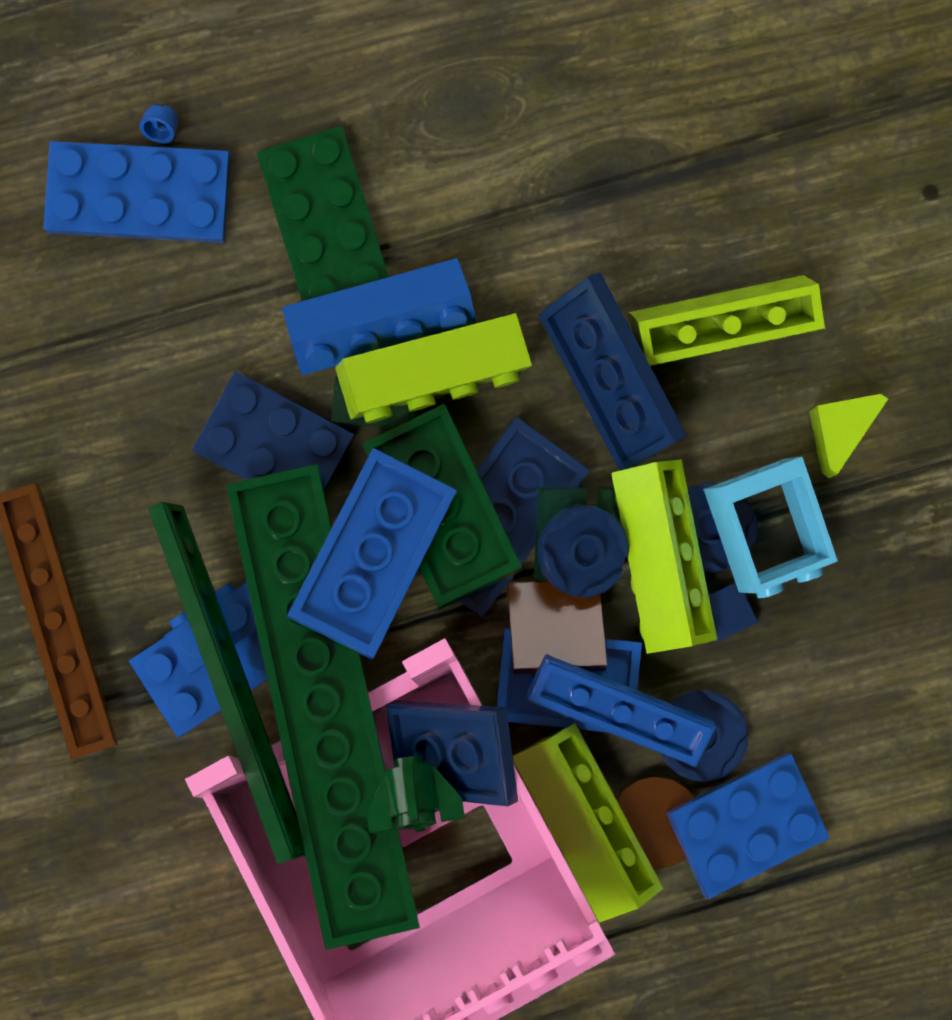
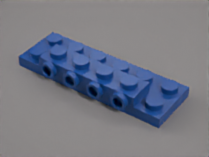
M247 582L237 589H234L233 585L229 583L215 591L252 691L267 681L266 670ZM186 612L181 613L169 622L173 630L164 635L163 639L129 660V663L177 738L221 711Z

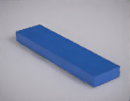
M545 654L526 693L527 700L694 767L697 766L716 728L714 722L548 654Z

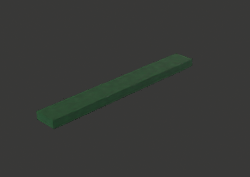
M167 502L155 504L148 508L149 514L276 862L281 864L300 858L305 853L296 811L185 509L182 505Z

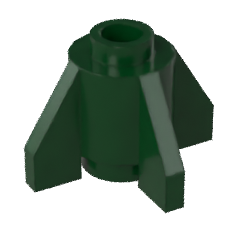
M421 756L394 760V768L385 771L368 809L369 833L394 830L392 818L397 819L398 829H415L416 832L426 831L425 827L436 824L435 813L438 811L440 812L441 822L465 819L463 800L433 764L423 763Z

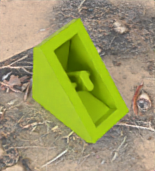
M882 394L818 405L809 411L820 469L824 476L831 478L840 472L888 398Z

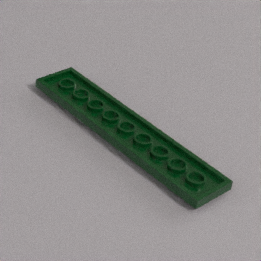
M315 464L226 484L325 950L420 928L397 820L392 818L394 826L392 831L369 833L367 812L386 770L360 653L287 617L332 529L318 465Z

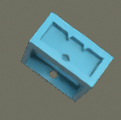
M803 457L782 459L704 489L739 593H756L758 598L769 597L784 590L782 583L797 578L798 582L818 578L824 575L822 567L838 561ZM781 485L805 555L757 573L733 503Z

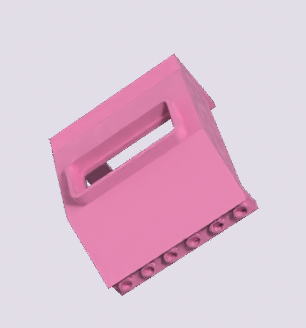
M445 638L402 661L407 671L406 673L369 692L386 771L394 768L386 704L400 700L483 706L456 654ZM280 740L271 746L294 805ZM227 756L185 779L193 797L204 799L314 1020H498L615 955L515 764L514 771L518 802L508 807L463 802L465 814L479 806L485 807L512 858V863L418 914L420 928L372 939L354 950H350L347 945L325 950L306 857L304 855L300 858L277 864L239 758ZM438 811L435 813L436 824L425 827L426 831L416 832L415 829H399L402 847L413 843L451 821L441 822L440 812Z

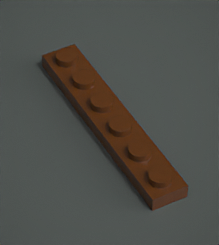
M33 483L1 493L0 527L70 759L118 745L40 485Z

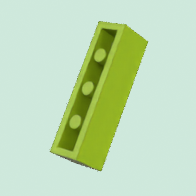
M804 275L629 312L631 330L650 366L825 329L819 284Z
M514 313L344 358L335 369L350 419L364 416L366 423H372L393 416L391 409L408 405L411 412L436 404L434 397L450 393L452 400L473 395L479 392L477 385L493 381L494 388L519 382L521 380L519 374L531 367L532 364L517 315Z
M682 459L654 462L611 473L614 485V500L618 505L621 525L625 529L629 544L628 561L631 571V588L636 596L640 617V633L644 639L647 654L716 641L717 635Z
M575 723L538 740L513 756L517 769L599 923L640 908L664 889Z

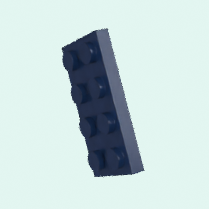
M601 272L588 276L538 314L619 471L636 467L687 437Z
M516 417L477 469V472L522 564L539 541V537L547 522L562 510L590 470ZM513 575L459 602L483 618Z

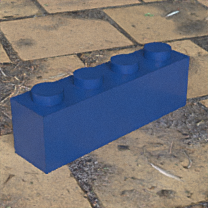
M458 258L282 307L301 376L337 366L344 358L476 324L471 294Z

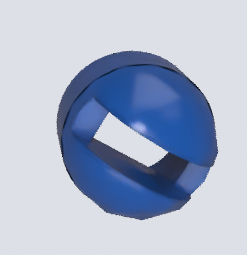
M153 104L144 112L139 125L140 131L147 139L160 144L169 143L173 140L177 131L178 116L169 105L160 106L159 104Z

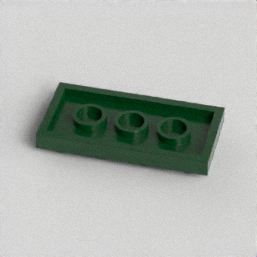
M342 126L256 152L302 301L389 277Z
M445 404L362 444L368 457L372 449L375 448L457 490L419 566L437 608L441 610L524 570Z

